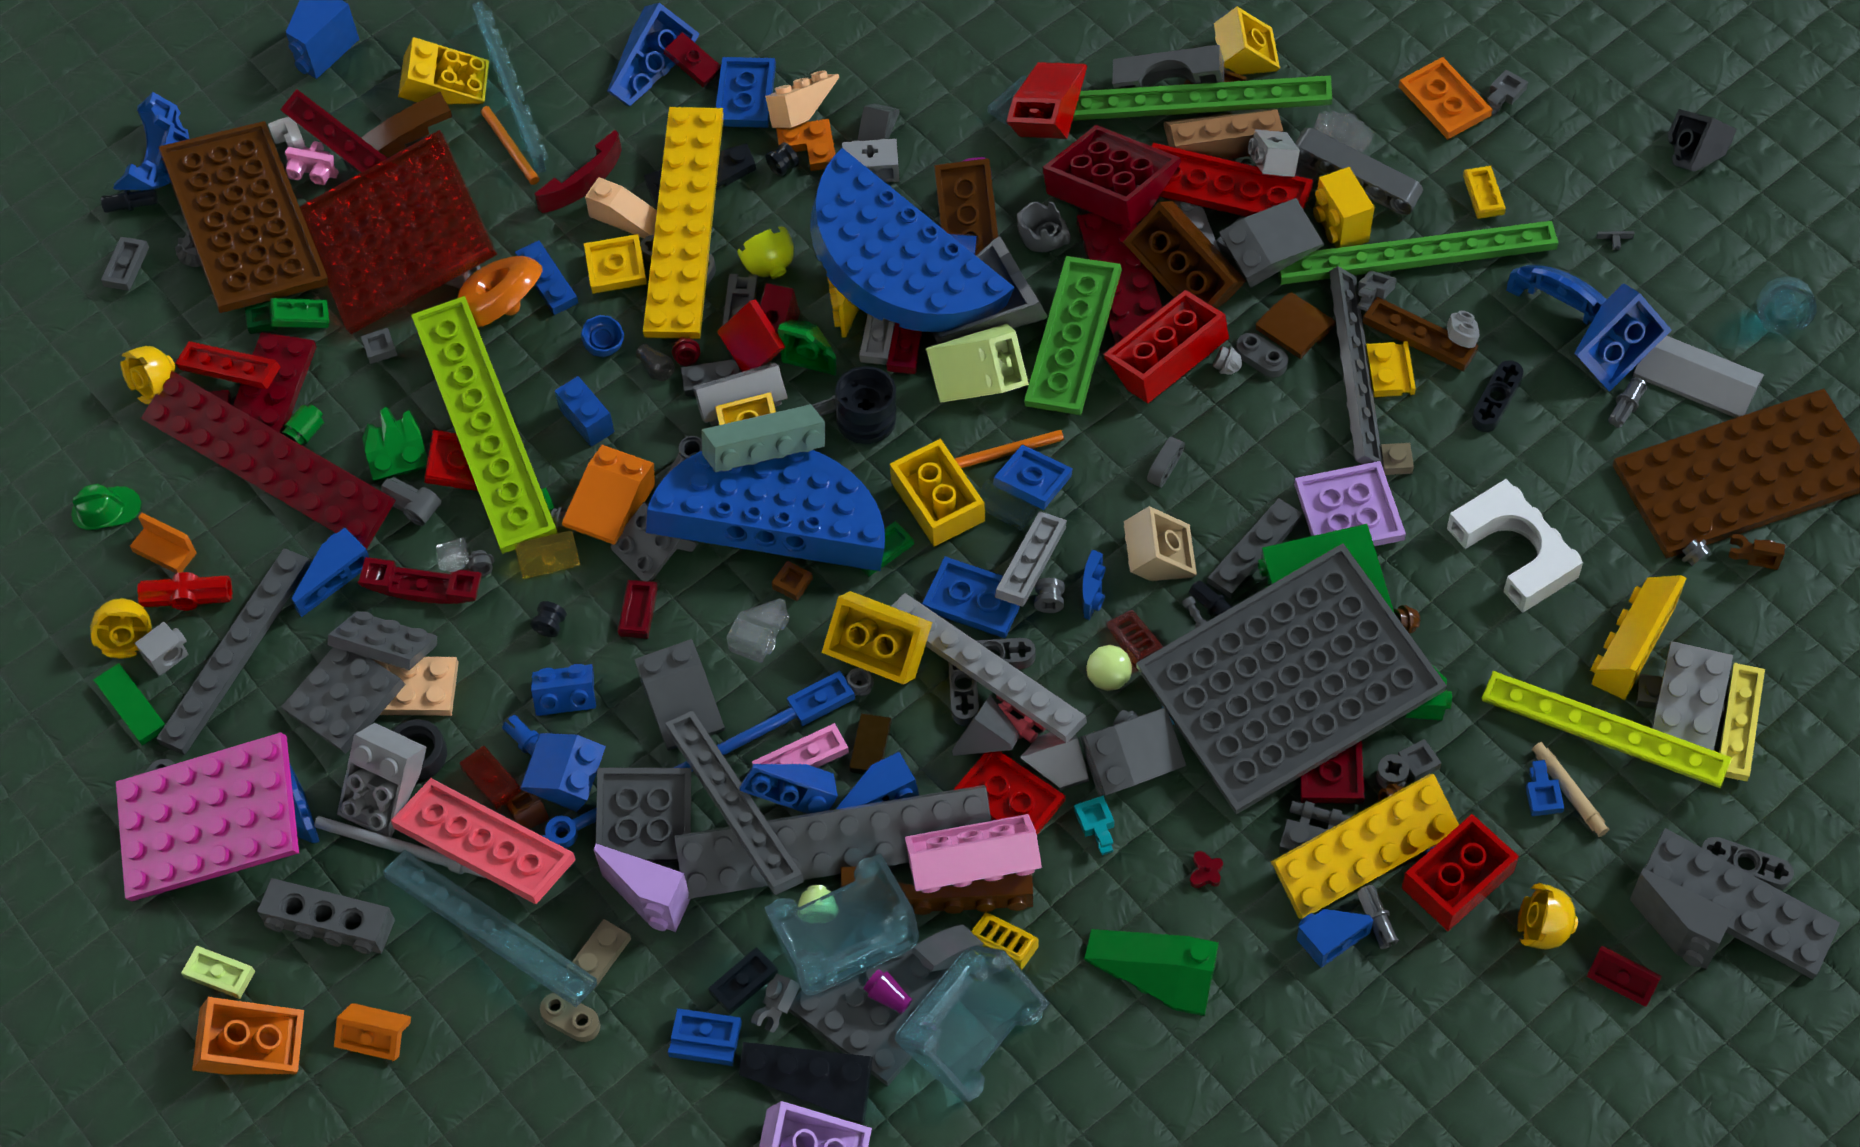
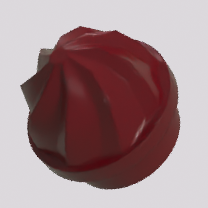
M681 337L672 347L673 358L680 365H693L700 356V346L690 337Z

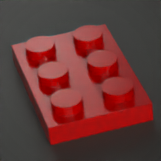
M1000 751L984 753L953 789L985 785L991 821L1029 814L1037 835L1065 802V795Z

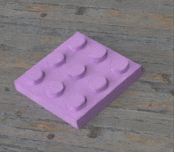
M1380 461L1295 478L1294 485L1311 536L1368 524L1374 546L1405 540L1406 533Z

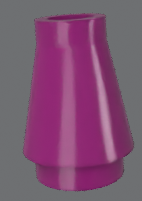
M880 969L875 971L863 988L868 993L867 997L897 1011L901 1015L913 1000L888 971L884 973Z

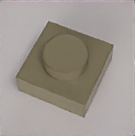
M1410 443L1381 444L1384 465L1382 467L1385 475L1413 474L1414 465Z

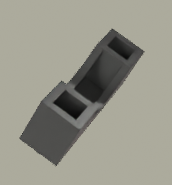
M1220 45L1113 59L1112 84L1114 89L1152 87L1157 82L1171 77L1184 78L1193 84L1224 82V60Z

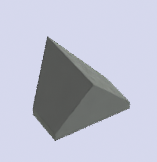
M989 695L952 749L953 756L1013 749L1019 739L1018 731L991 695Z
M1051 732L1040 735L1020 757L1057 785L1059 790L1089 781L1079 739L1076 735L1067 743Z

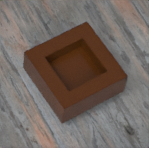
M786 561L771 582L772 589L798 601L813 580V575L811 572Z

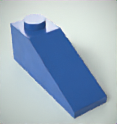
M346 528L331 535L321 545L291 598L301 617L361 573L365 557H369L366 548Z

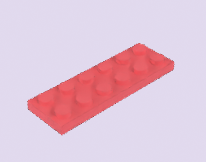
M432 778L391 819L394 829L534 904H537L576 860L572 851Z

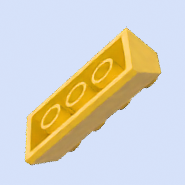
M1682 575L1647 577L1642 588L1639 586L1635 587L1629 599V602L1632 603L1629 610H1622L1616 625L1620 626L1617 633L1610 632L1603 648L1607 649L1604 656L1598 654L1590 671L1595 673L1592 685L1626 700L1676 608L1687 579Z

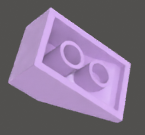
M596 844L594 852L602 876L652 928L659 931L668 929L676 932L691 900L688 899L689 891L684 873Z
M780 1101L769 1107L766 1111L759 1147H868L872 1128Z

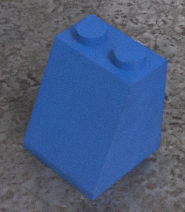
M299 0L286 30L289 41L288 46L295 58L296 68L301 73L309 74L316 79L360 40L349 4L343 0Z

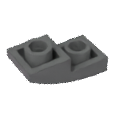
M959 925L926 938L915 945L911 952L921 961L925 968L931 971L953 968L958 957L979 954L984 943L964 925Z

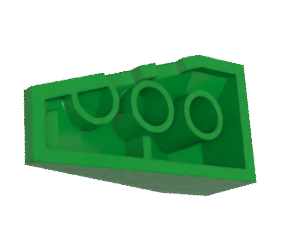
M1091 929L1085 961L1117 979L1122 978L1136 986L1138 991L1156 997L1163 1001L1165 1006L1173 1010L1205 1016L1219 942L1183 935Z

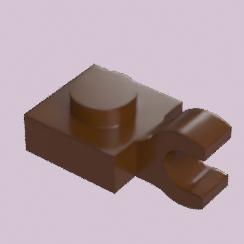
M1733 534L1730 544L1738 545L1740 549L1730 548L1728 557L1735 560L1747 559L1748 565L1778 570L1785 554V544L1776 543L1772 540L1757 539L1752 544L1745 536Z

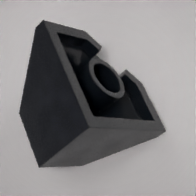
M1678 109L1668 132L1669 143L1673 145L1675 152L1672 156L1673 165L1695 172L1725 156L1737 129L1715 118Z

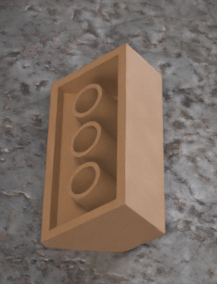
M1275 108L1241 110L1164 121V128L1170 147L1222 159L1250 156L1248 154V144L1250 138L1254 137L1255 129L1283 132L1280 116Z

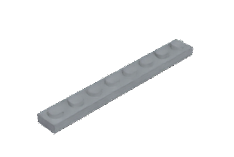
M904 593L891 606L931 621L932 626L925 645L926 647L1067 743L1087 723L1086 715L908 594Z

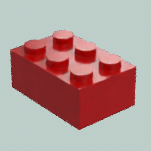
M1471 814L1405 872L1402 889L1442 927L1449 931L1514 873L1519 856L1478 818Z

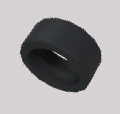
M420 719L405 721L396 726L393 731L409 739L427 737L433 741L434 750L423 761L418 780L428 779L437 774L444 766L447 758L446 743L438 727L429 721Z

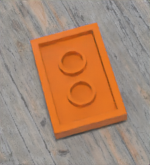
M1444 57L1399 80L1398 87L1447 140L1492 115L1493 109Z

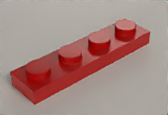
M191 341L187 343L175 362L177 367L183 371L262 389H268L281 368L278 362L273 359Z

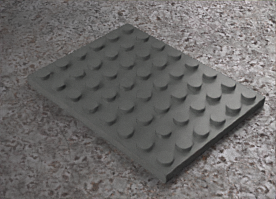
M1343 543L1136 663L1137 669L1162 706L1166 707L1170 718L1235 814L1242 812L1440 695L1447 689L1445 682Z

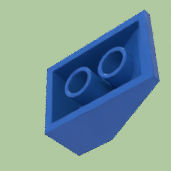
M1623 283L1601 305L1574 354L1602 386L1610 392L1672 330L1638 291Z

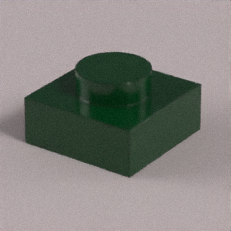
M270 301L245 307L249 334L278 329L271 325Z

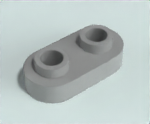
M1466 311L1452 313L1447 323L1449 339L1460 346L1474 348L1480 336L1478 323L1474 320L1475 317Z

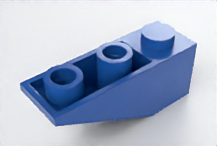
M897 752L871 765L836 809L919 796L916 780L901 753Z
M753 764L739 787V790L806 814L829 811L838 797L834 774L807 764Z

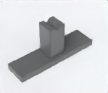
M1597 232L1596 239H1611L1612 249L1620 250V239H1633L1635 232Z

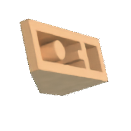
M598 177L585 196L589 217L631 234H638L641 238L654 235L657 210L623 186Z

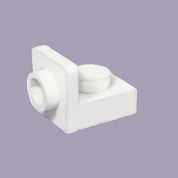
M282 118L268 124L275 144L286 141L288 147L298 149L306 147L297 123L291 118Z

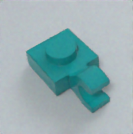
M1104 796L1074 805V812L1084 836L1087 837L1094 834L1101 855L1113 852V839L1108 829L1114 828V819Z

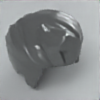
M1032 202L1017 213V228L1020 238L1031 251L1049 252L1067 245L1071 241L1067 223L1060 216V212L1053 202H1049V206L1039 202Z

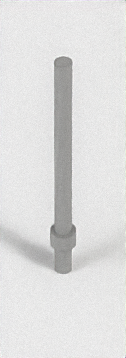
M318 816L315 820V828L448 867L449 871L463 874L466 872L485 878L435 850Z

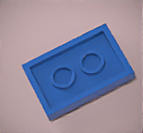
M722 57L716 108H723V126L769 128L770 116L765 96L773 93L776 70L775 58Z
M946 556L922 605L938 616L1005 639L1020 608L1019 605L995 598L996 588L1003 578L1002 575Z

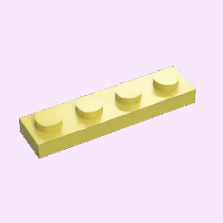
M1734 663L1731 668L1719 753L1732 757L1725 777L1747 782L1751 771L1765 669Z

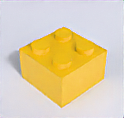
M1347 167L1319 177L1318 189L1315 191L1316 205L1313 208V214L1316 221L1322 223L1325 228L1328 241L1331 244L1334 243L1336 248L1356 246L1369 242L1375 207L1351 168Z

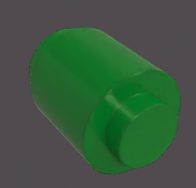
M301 405L284 425L285 430L282 434L300 445L303 443L307 444L324 424L322 419L323 413L314 405Z

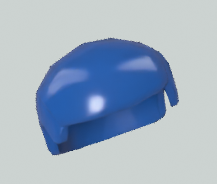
M598 315L586 320L581 331V340L585 349L593 356L602 358L616 353L624 339V331L621 325L611 316Z

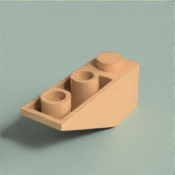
M825 70L817 71L811 74L812 78L794 80V85L792 86L783 85L776 87L775 93L765 96L772 128H792L810 120L839 79V75L827 74Z

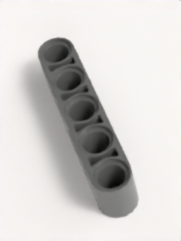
M1304 128L1295 142L1300 150L1298 163L1322 175L1350 167L1369 199L1401 215H1409L1413 211L1423 192L1422 185L1413 178L1316 129Z

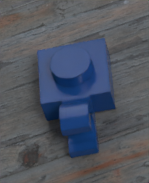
M1545 760L1532 761V767L1529 768L1532 782H1528L1525 787L1531 816L1563 813L1564 803L1559 780H1549Z

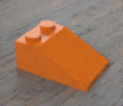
M601 445L586 467L563 518L562 526L615 545L623 534L626 524L655 487L654 463Z
M207 997L199 1010L192 1070L224 1075L297 1074L304 1010Z

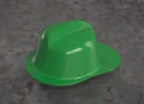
M90 484L82 488L77 496L73 497L74 506L71 516L73 522L84 530L120 526L136 518L141 510L142 503L139 495L128 487H105L100 484Z

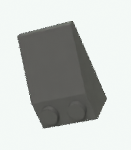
M1296 198L1244 217L1219 232L1223 243L1250 288L1324 246V243Z
M692 639L634 659L640 681L668 751L678 747L667 732L665 722L690 711H694L710 736L725 731L713 693Z
M1166 707L1079 737L1099 796L1123 790L1186 766Z
M1643 868L1630 897V901L1676 955L1682 957L1689 965L1702 967L1706 970L1735 913Z

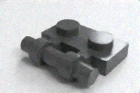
M1292 801L1290 813L1300 815L1301 819L1300 822L1287 819L1279 852L1287 853L1349 819L1351 816L1344 815L1341 810L1334 808L1332 811L1314 807L1315 803L1305 801V804ZM1311 819L1329 823L1328 829L1309 825Z

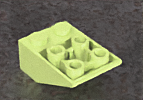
M1007 323L926 348L940 403L1004 393L1029 385L1016 331Z

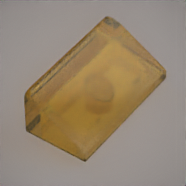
M565 531L515 544L523 579L581 565L573 531Z

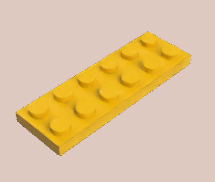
M1428 774L1274 859L1271 863L1298 918L1303 919L1308 914L1315 913L1438 844L1459 823L1435 775Z

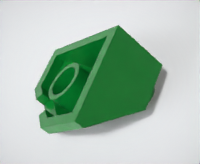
M793 319L779 325L778 334L785 345V348L780 351L783 363L836 375V355L817 325Z

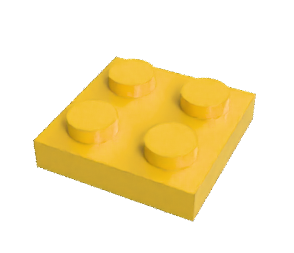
M638 234L584 243L592 294L647 284Z

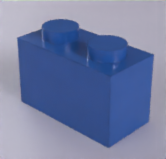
M579 376L555 390L559 410L590 447L615 432L610 412Z

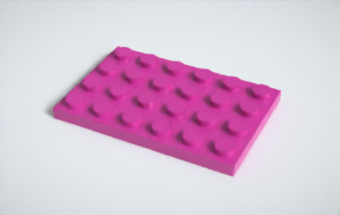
M281 732L116 781L125 899L129 901L139 900L299 853L287 736Z

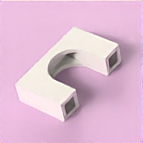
M1507 479L1450 513L1447 529L1465 549L1497 531L1517 532L1532 542L1537 551V557L1509 575L1503 591L1522 613L1579 578L1583 565L1579 553L1571 549L1562 540L1558 530L1551 528L1543 519L1541 512L1536 507H1532L1525 500L1521 490L1513 486Z

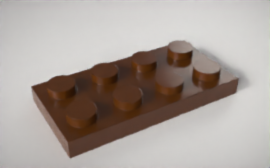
M986 158L934 165L941 228L948 234L977 236L975 255H977L998 237L990 160Z

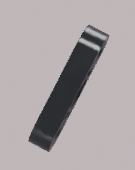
M1507 360L1499 364L1474 409L1472 424L1477 430L1490 432L1499 424L1522 381L1524 371L1518 362ZM1509 372L1513 373L1514 375L1510 377L1508 383H1504L1505 375ZM1498 391L1503 393L1506 398L1502 401H1496L1490 397V393ZM1488 408L1492 410L1490 418L1488 417L1487 420L1481 419V417L1485 416Z

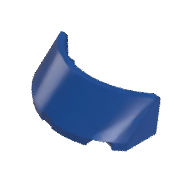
M154 92L139 104L137 108L146 134L144 161L139 167H136L134 164L127 166L124 175L114 183L113 189L151 190L169 184L170 179L160 155L159 146L189 139L188 129L183 128L180 122L179 115L181 112L177 105Z
M1528 265L1513 269L1510 273L1506 291L1516 296H1520L1525 289H1528V293L1532 295L1537 289H1540L1584 313L1583 322L1587 325L1590 321H1593L1601 305L1607 300L1596 289L1581 279L1559 269L1540 265Z

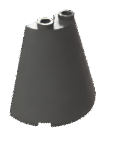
M1000 236L994 239L976 256L1014 286L1008 304L993 316L947 332H933L932 334L938 344L1006 323L1015 328L1048 318Z

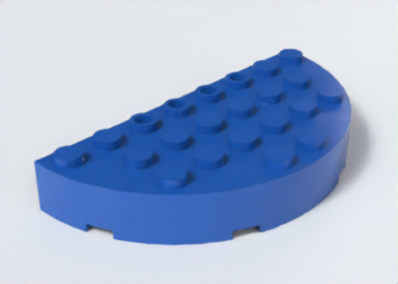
M841 148L826 166L812 206L810 219L812 244L818 261L822 262L827 271V277L852 304L881 321L885 318L899 323L901 328L925 332H947L993 316L1008 304L1014 289L1013 285L845 149Z
M815 450L787 455L784 458H774L761 461L755 465H744L732 468L729 471L719 472L713 470L702 455V451L682 461L663 478L651 497L647 509L646 533L881 571L885 530L882 515L875 499L865 485L851 471L837 461Z

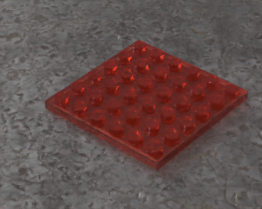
M441 130L299 206L328 277V286L345 328L350 334L361 330L498 255Z

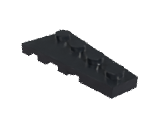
M747 143L720 151L716 188L723 184L728 186L756 170V164ZM662 170L644 175L645 183L656 210Z

